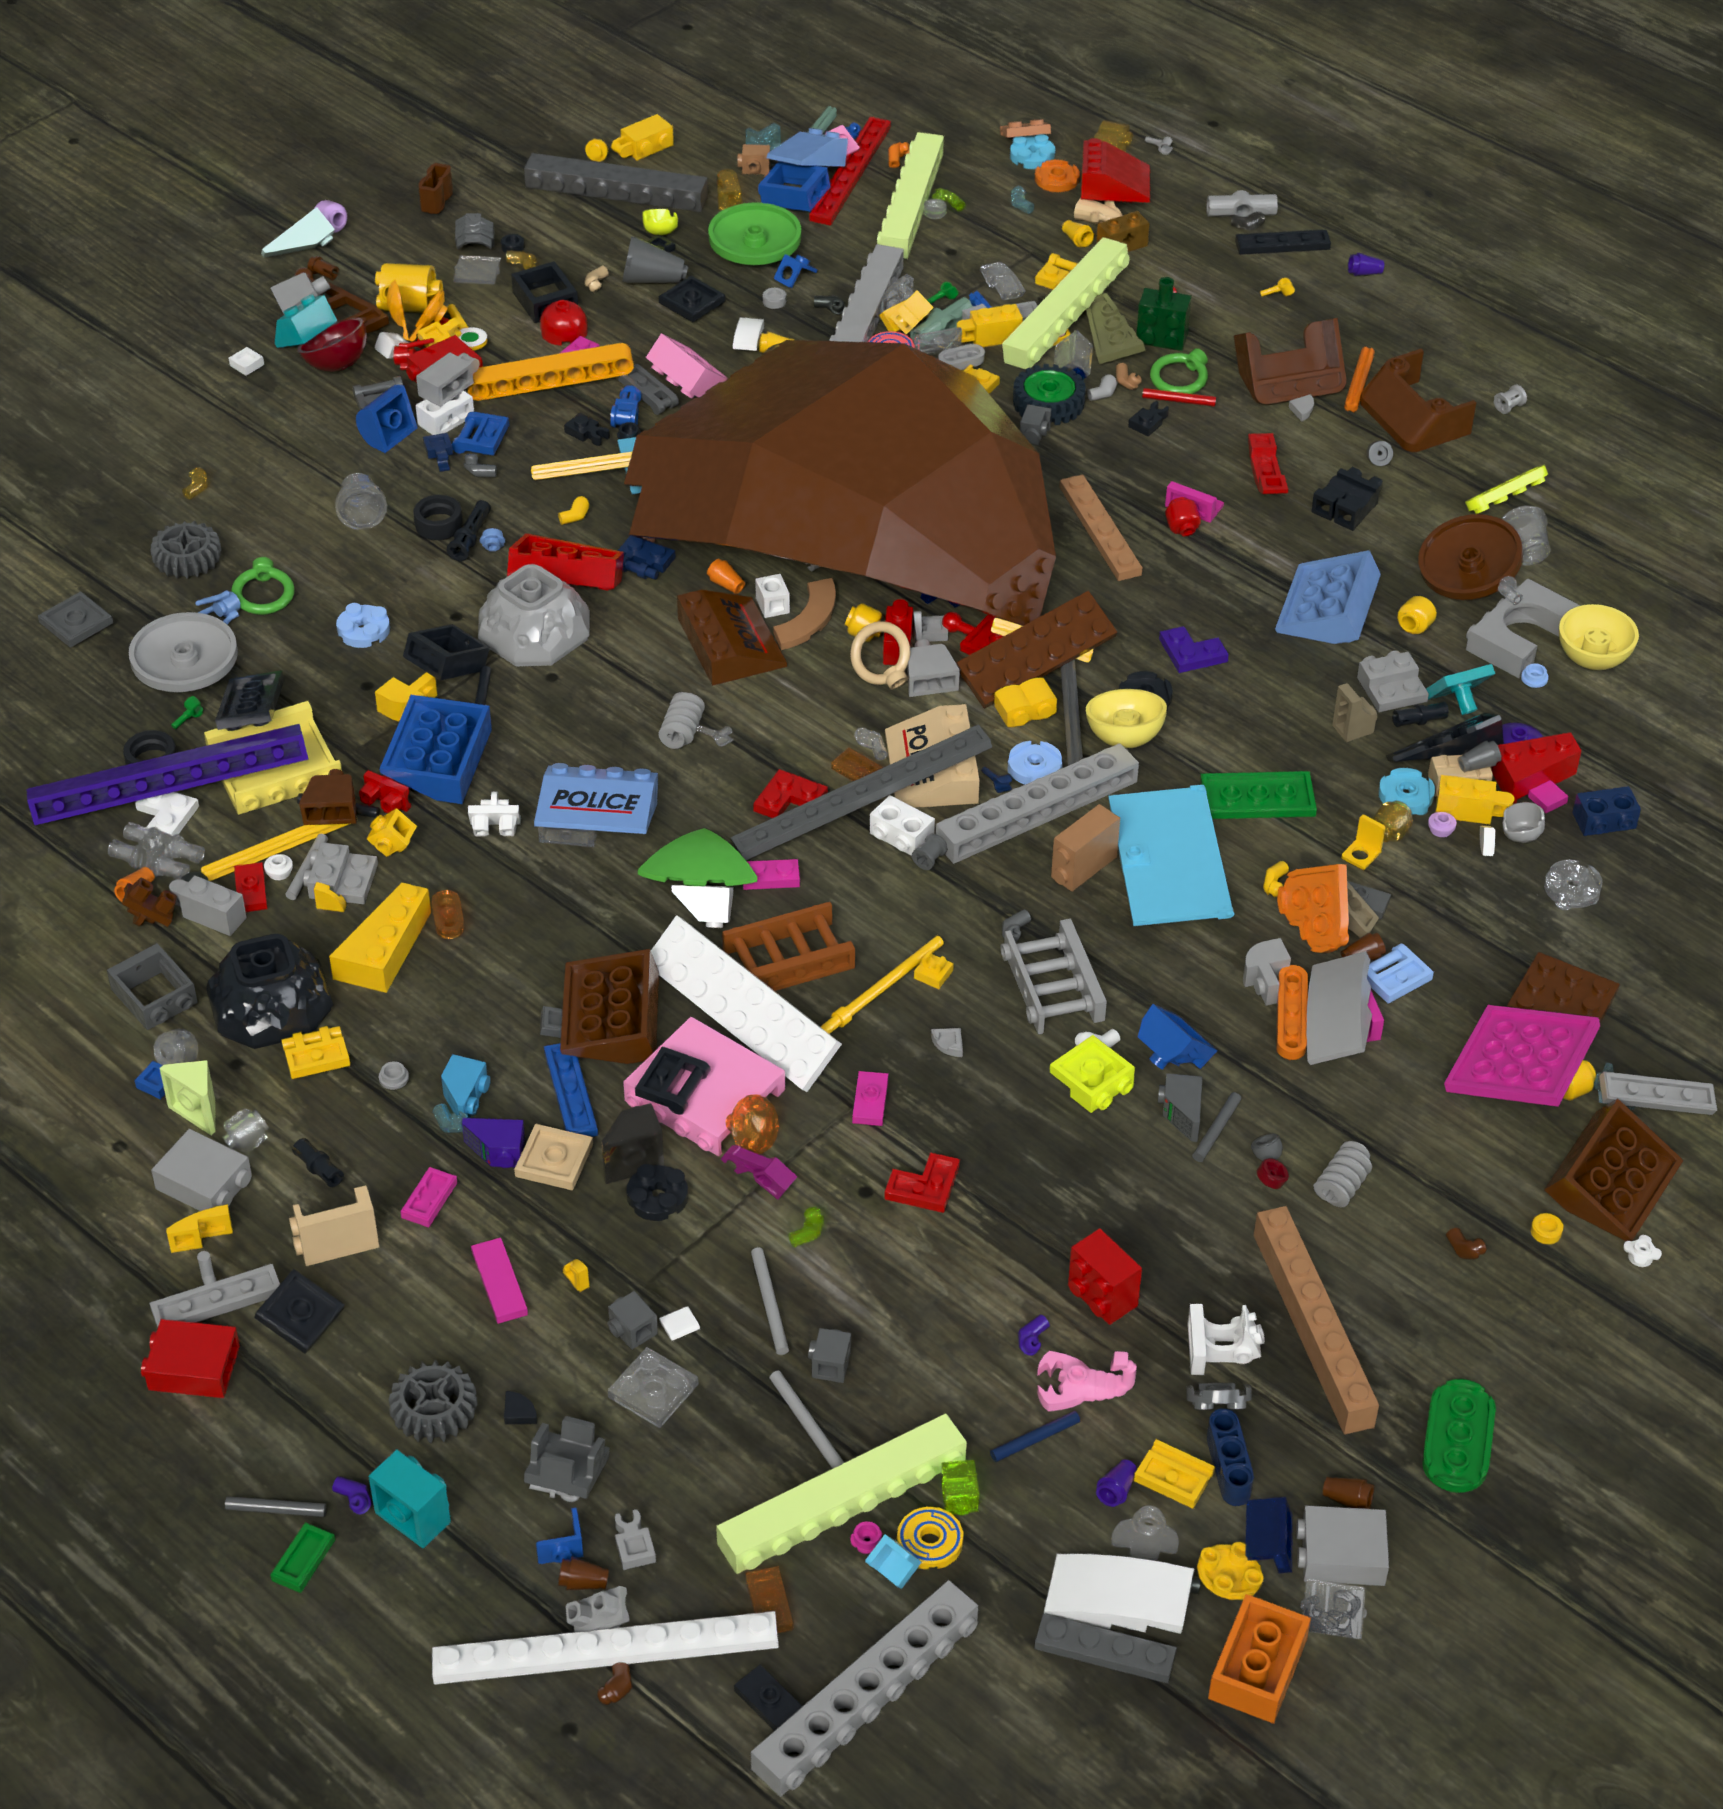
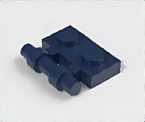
M631 535L618 549V551L624 552L622 571L637 573V576L643 579L651 578L656 580L659 572L664 573L675 559V550Z

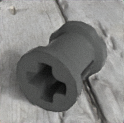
M929 834L921 848L918 847L912 852L914 863L923 870H930L938 856H943L948 851L947 843L939 835Z

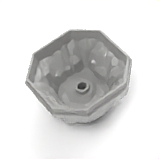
M535 564L525 565L505 579L499 580L496 588L487 594V600L479 611L478 639L490 647V650L515 666L553 665L586 642L588 636H590V610L587 604L573 587H570L566 582L561 581L555 575Z

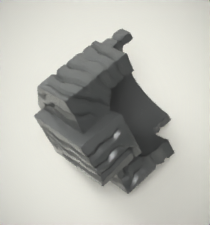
M466 213V215L455 221L457 249L468 243H479L489 249L494 247V224L483 218L481 213Z

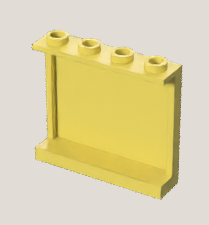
M308 701L276 710L272 721L264 726L256 727L252 724L242 726L234 731L218 730L216 728L204 732L206 746L300 724L308 760L222 780L238 815L297 797L299 793H304L313 776L328 775L332 769L341 770L340 761L334 760L313 720L312 707Z

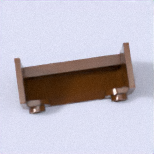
M1422 349L1387 360L1362 391L1360 399L1361 406L1403 449L1409 452H1419L1471 434L1476 408L1474 400L1454 407L1443 398L1425 401L1410 386L1418 383L1420 379L1424 354Z

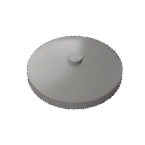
M194 612L171 614L150 622L134 636L129 647L130 664L135 676L147 686L167 692L198 690L219 681L232 669L238 654L235 635L226 623L216 617Z

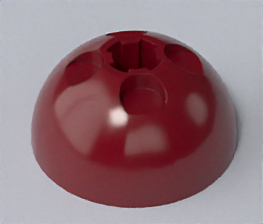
M351 318L332 324L305 344H300L298 347L300 356L310 366L325 372H337L352 366L361 357L366 346L367 332L364 321L361 318Z

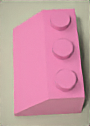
M662 333L646 356L653 363L652 368L662 375L667 374L666 380L677 387L679 385L682 386L680 391L692 399L694 396L701 397L706 394L705 391L719 382L729 379L691 348Z

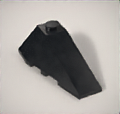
M1482 713L1386 755L1387 760L1398 762L1431 759L1441 755H1463L1483 741H1494L1497 745L1504 744L1502 719L1499 714Z

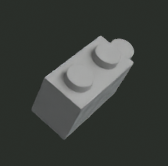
M449 352L416 376L418 396L441 407L473 384V373L479 368V360L470 357L466 353L456 356Z
M194 876L189 882L177 879L169 885L170 892L177 896L175 905L181 907L182 915L186 919L231 936L247 918L243 895L198 876Z

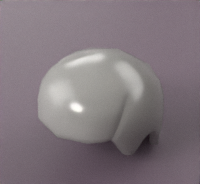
M1529 802L1516 803L1506 808L1502 822L1505 836L1514 842L1520 843L1536 840L1544 832L1545 828L1543 809L1537 804Z

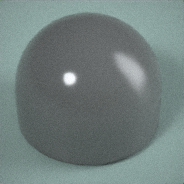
M1272 1133L1255 1139L1251 1144V1149L1254 1155L1262 1161L1268 1158L1277 1160L1282 1154L1283 1145L1279 1135Z

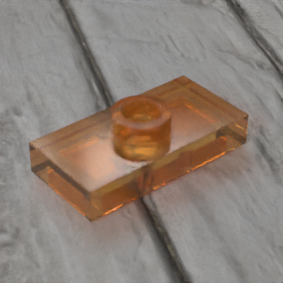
M847 748L831 762V769L852 781L884 768L851 748Z
M779 1566L746 1572V1583L754 1613L775 1611L777 1633L793 1630V1620Z

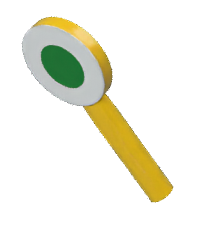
M454 304L448 305L447 311L451 318H456L461 323L458 329L462 334L458 338L473 351L484 347L487 344L486 332L479 328L468 327Z

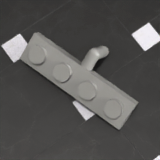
M202 1251L198 1253L197 1259L204 1286L151 1302L150 1308L157 1329L160 1319L196 1323L267 1300L280 1285L273 1264L217 1281L210 1254L207 1251Z

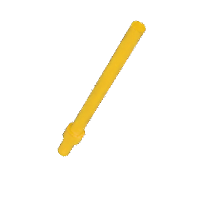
M940 936L934 937L846 1007L838 1008L832 1013V1018L820 1027L830 1034L838 1027L842 1028L852 1021L853 1015L920 964L928 950L934 953L943 946V939Z

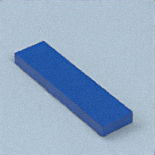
M561 1043L544 1046V1054L565 1131L590 1137L598 1136L596 1121L577 1056L563 1055L560 1051Z

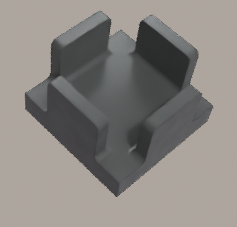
M565 1416L562 1421L561 1435L549 1432V1424L542 1423L531 1443V1460L524 1473V1483L587 1499L609 1458L610 1448L605 1447V1439L598 1437L596 1442H594L595 1424L592 1422Z

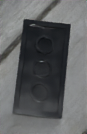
M282 670L229 679L215 719L217 729L234 731L242 726L253 724V726L259 727L272 721L284 683Z

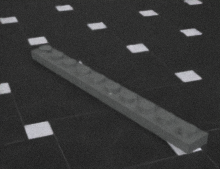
M978 724L731 837L733 847L745 860H748L948 767L992 748L991 740Z

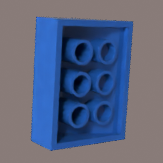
M410 695L380 766V773L434 800L463 804L492 730L490 706Z

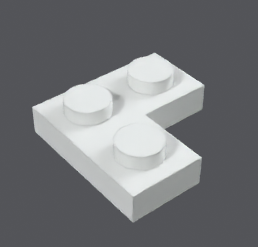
M176 792L135 802L138 811L155 815L146 827L147 836L170 843L174 841L199 807L198 799Z

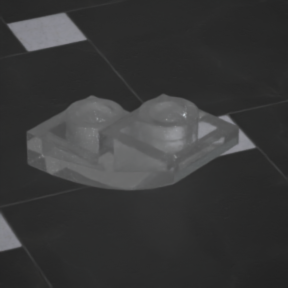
M996 262L981 265L980 270L989 287H996L1002 300L1018 298L1024 295L1025 289L1005 264Z
M906 274L889 286L881 298V313L913 295V277Z

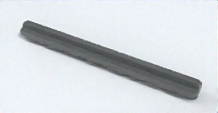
M1075 659L1061 666L1068 766L1083 759Z

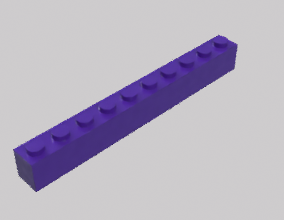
M295 724L26 789L27 801L34 825L308 760V754L300 724Z

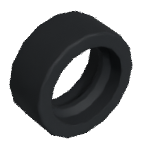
M428 496L421 499L414 507L413 514L416 531L422 537L429 540L451 538L456 530L463 525L461 505L455 498L450 496ZM435 514H447L451 516L441 521H430L426 519L427 517Z
M157 730L143 731L135 734L127 740L123 750L126 765L143 761L136 759V757L149 750L164 751L165 754L162 756L177 753L173 738L167 733Z

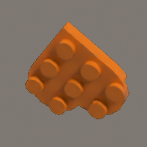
M1336 864L1296 869L1287 874L1289 877L1286 879L1284 886H1279L1277 902L1280 914L1286 915L1290 925L1299 926L1301 939L1307 940L1313 952L1330 953L1336 951L1340 946H1346L1349 941L1346 865Z

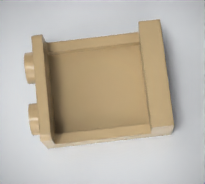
M367 1186L354 1188L356 1203L307 1216L302 1215L299 1204L292 1205L294 1217L289 1218L292 1234L296 1236L292 1237L296 1254H303L306 1266L379 1248L374 1210Z

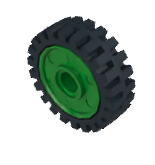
M1043 364V368H1041L1039 365H1035L1033 369L1029 367L1025 369V372H1020L1019 377H1016L1013 388V406H1015L1016 412H1019L1021 417H1023L1028 404L1052 409L1051 422H1054L1055 426L1060 425L1061 421L1066 424L1069 423L1070 419L1074 420L1077 418V415L1080 416L1084 409L1085 382L1079 374L1076 375V371L1070 370L1068 372V367L1063 366L1059 369V365L1053 364V367H1049V364Z

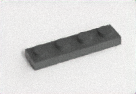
M1043 1613L1034 1649L1168 1683L1177 1647Z

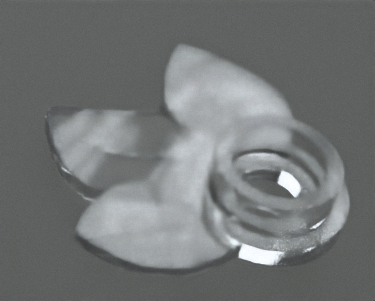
M1144 1506L1134 1514L1133 1519L1123 1520L1118 1523L1113 1531L1111 1543L1115 1547L1130 1548L1132 1558L1156 1561L1160 1551L1176 1554L1179 1538L1176 1531L1166 1525V1519L1158 1508ZM1150 1522V1523H1152V1524H1154V1525L1149 1526V1525H1145L1144 1523Z

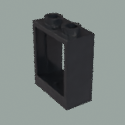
M555 261L511 274L513 294L535 324L540 322L544 309L556 301L567 300L578 304L576 289ZM553 283L559 289V291L536 298L530 291Z
M450 624L409 633L403 657L441 681L480 672L481 668L486 664L490 647L457 626Z

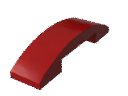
M1273 433L1248 434L1251 466L1259 492L1261 494L1288 493L1285 475H1281L1276 457L1277 446Z

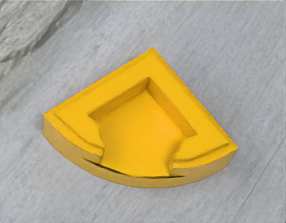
M316 882L314 887L316 908L344 912L347 906L344 897L341 894L338 896L329 890V885Z
M574 1259L563 1267L564 1275L577 1291L581 1292L589 1288L588 1268L584 1263Z

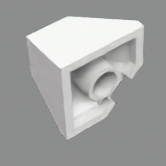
M672 885V892L698 921L706 922V927L723 928V922H730L734 887Z

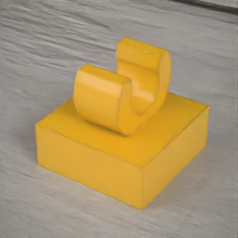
M928 950L914 970V979L940 989L953 972V963L947 961L944 956L940 958L933 955L932 951Z

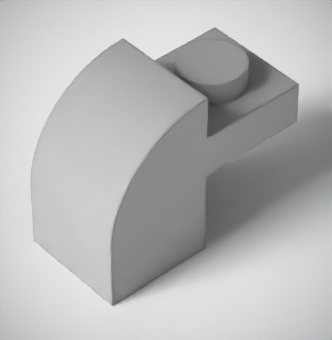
M1281 938L1260 942L1254 945L1246 955L1243 984L1245 987L1254 985L1256 994L1261 995L1266 1006L1277 1003L1280 985L1278 981L1279 971L1284 967H1289L1291 957Z

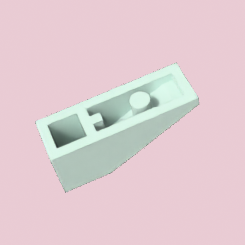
M316 207L263 248L261 254L263 257L316 248L320 244L323 247L333 239L331 235L335 229Z

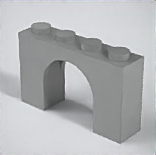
M1526 579L1520 586H1515L1508 597L1502 598L1491 612H1486L1479 623L1473 624L1466 634L1468 639L1466 650L1520 678L1522 671L1529 664H1534L1538 645L1513 633L1506 626L1514 623H1531L1559 636L1561 618L1569 610L1580 605L1530 579Z

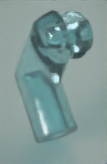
M1021 186L1014 187L1011 191V204L1028 214L1032 213L1034 203L1025 199L1026 190Z
M439 1104L434 1107L433 1114L443 1132H463L462 1119L467 1118L464 1112L459 1111V1115L455 1113L451 1115L445 1104Z

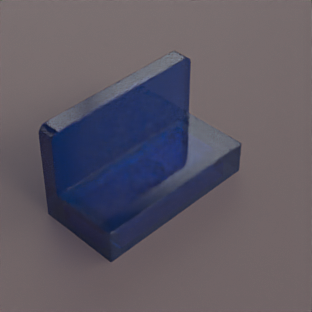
M1286 1497L1248 1500L1246 1503L1245 1553L1247 1560L1274 1559L1279 1573H1292L1293 1515Z

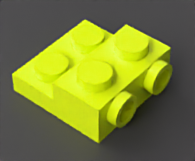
M1091 1035L1050 1064V1073L1070 1088V1097L1090 1113L1098 1108L1105 1110L1111 1104L1113 1097L1119 1093L1122 1095L1128 1094L1134 1086L1135 1067L1094 1035Z

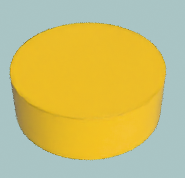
M1542 1213L1533 1219L1531 1234L1535 1240L1543 1244H1554L1560 1240L1563 1232V1223L1557 1216Z

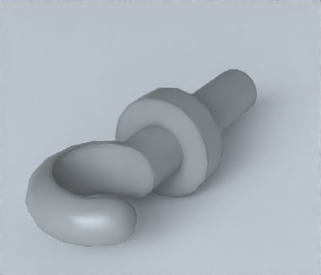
M532 1484L529 1489L550 1493V1498H555V1494H557L567 1502H574L579 1499V1497L574 1495L571 1496Z

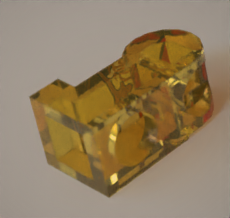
M723 169L717 173L719 210L741 204V189L737 173L734 170Z

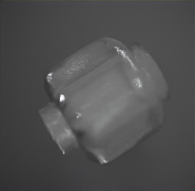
M174 1029L160 1034L155 1040L153 1047L154 1056L161 1065L194 1062L199 1051L195 1036L185 1029Z
M244 1108L225 1121L224 1129L227 1134L223 1136V1139L232 1150L238 1148L243 1153H249L266 1141L268 1137L266 1131L269 1127L256 1109L251 1112L249 1109Z

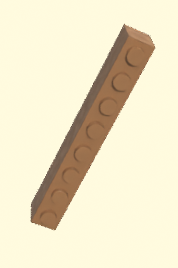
M1287 1206L1257 1212L1254 1238L1344 1435L1374 1428L1379 1404Z

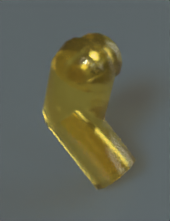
M507 251L506 254L507 263H523L524 269L535 267L537 262L535 255L527 252Z

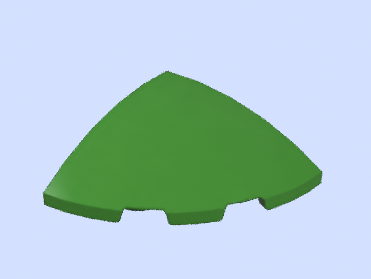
M706 828L690 832L673 840L658 850L638 869V875L660 882H666L668 879L675 881L683 880L684 885L706 886L707 881L725 883L726 886L757 882V875L741 854L726 840Z

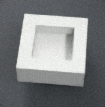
M246 347L229 357V364L242 374L248 375L263 366L264 360L261 355Z

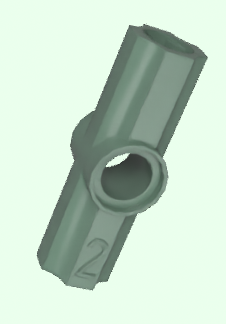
M963 297L943 310L934 308L929 313L925 322L910 331V337L914 344L922 348L941 335L945 337L952 336L957 329V322L962 320V310L973 307L970 300Z

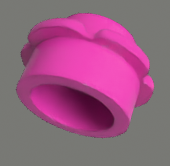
M862 1522L855 1527L854 1534L850 1538L853 1547H857L860 1553L870 1554L882 1539V1531L873 1522Z

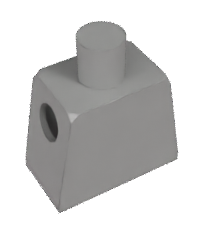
M301 273L271 287V290L284 314L286 309L300 305L302 298L313 294L314 297L319 296L331 287L324 276L311 282L306 273Z
M921 639L915 643L914 647L910 648V659L907 665L909 697L959 691L960 671L945 645H930L928 640Z

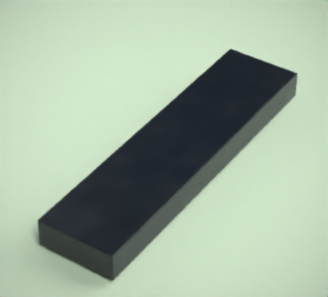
M1326 229L1237 234L1235 238L1239 255L1330 250L1331 241Z

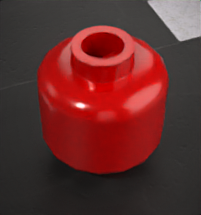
M1186 497L1173 499L1165 510L1169 529L1174 534L1190 536L1201 524V517L1196 503Z

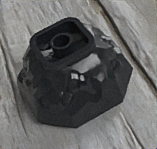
M270 934L236 943L219 963L218 971L208 980L206 988L218 1033H221V1036L253 1049L282 1043L281 1039L293 1037V1033L301 1032L302 1034L314 1032L334 1005L319 959L314 957L311 952L298 946L296 942L287 939V937L281 934Z

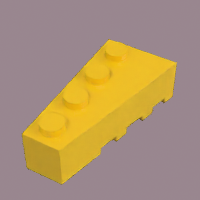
M401 883L329 956L333 980L387 993L431 914L429 890Z

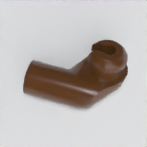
M618 1662L611 1666L613 1677L605 1683V1686L600 1687L597 1692L598 1699L602 1704L616 1703L631 1691L632 1682L629 1664Z

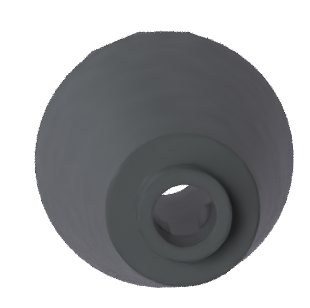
M631 236L622 282L680 283V279L686 278L688 265H684V259L638 237Z

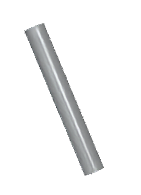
M317 835L286 892L288 899L295 900L304 885L305 870L312 869L311 853L313 849L318 850L321 843H327L328 837L326 835Z

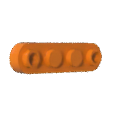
M1290 965L1282 968L1278 976L1280 985L1277 998L1276 1049L1281 1057L1288 1060H1297L1305 1055L1307 1047L1308 974L1302 967Z

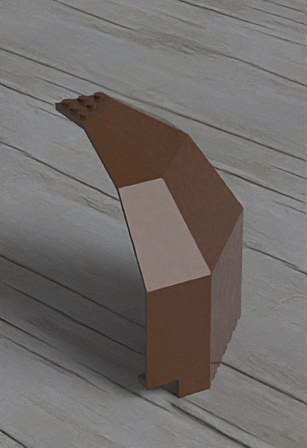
M785 340L773 351H768L758 357L751 365L744 366L730 375V378L726 381L719 382L705 391L706 394L699 398H694L680 407L681 410L674 414H669L655 423L654 427L648 431L644 430L636 437L624 481L625 485L642 487L629 533L631 536L653 543L657 538L732 546L861 575L967 606L992 617L1022 626L1041 616L1056 553L1039 453L973 375L905 343Z

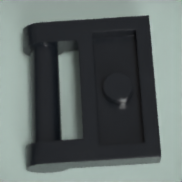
M662 1046L636 1085L635 1096L666 1106L673 1113L682 1115L688 1107L689 1098L701 1079H705L708 1076L711 1068L703 1060ZM684 1071H691L692 1073L678 1095L671 1093Z

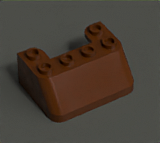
M1338 318L1309 323L1303 332L1305 348L1261 355L1260 343L1254 334L1248 332L1233 335L1239 374L1252 398L1258 404L1265 405L1289 401L1309 394L1313 397L1337 393L1346 385Z

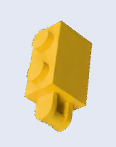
M656 114L622 128L621 137L612 142L611 148L622 158L631 155L634 159L640 160L673 146V126Z
M1016 304L970 311V319L957 322L956 339L960 342L973 341L974 344L982 347L1000 345L1023 322V317Z
M1441 775L1435 813L1446 812L1459 821L1490 824L1492 816L1504 817V810L1513 805L1514 796L1508 792L1496 791V782Z

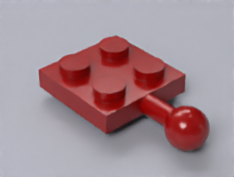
M948 612L942 618V625L948 629V632L960 631L967 635L960 643V651L968 655L1004 637L991 632L995 617L987 615L976 627L963 622L961 616L956 612Z

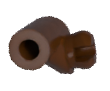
M1453 1228L1446 1233V1237L1456 1254L1462 1259L1474 1260L1487 1251V1247L1481 1238H1476L1474 1241L1466 1240L1459 1228Z

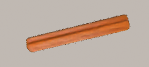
M1364 347L1361 350L1344 408L1346 411L1351 410L1355 412L1358 409L1361 393L1364 390L1375 351L1373 348Z

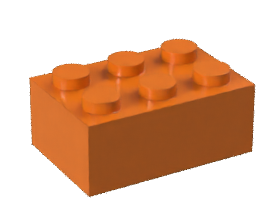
M1246 1594L1212 1675L1208 1699L1274 1724L1307 1641L1311 1618Z

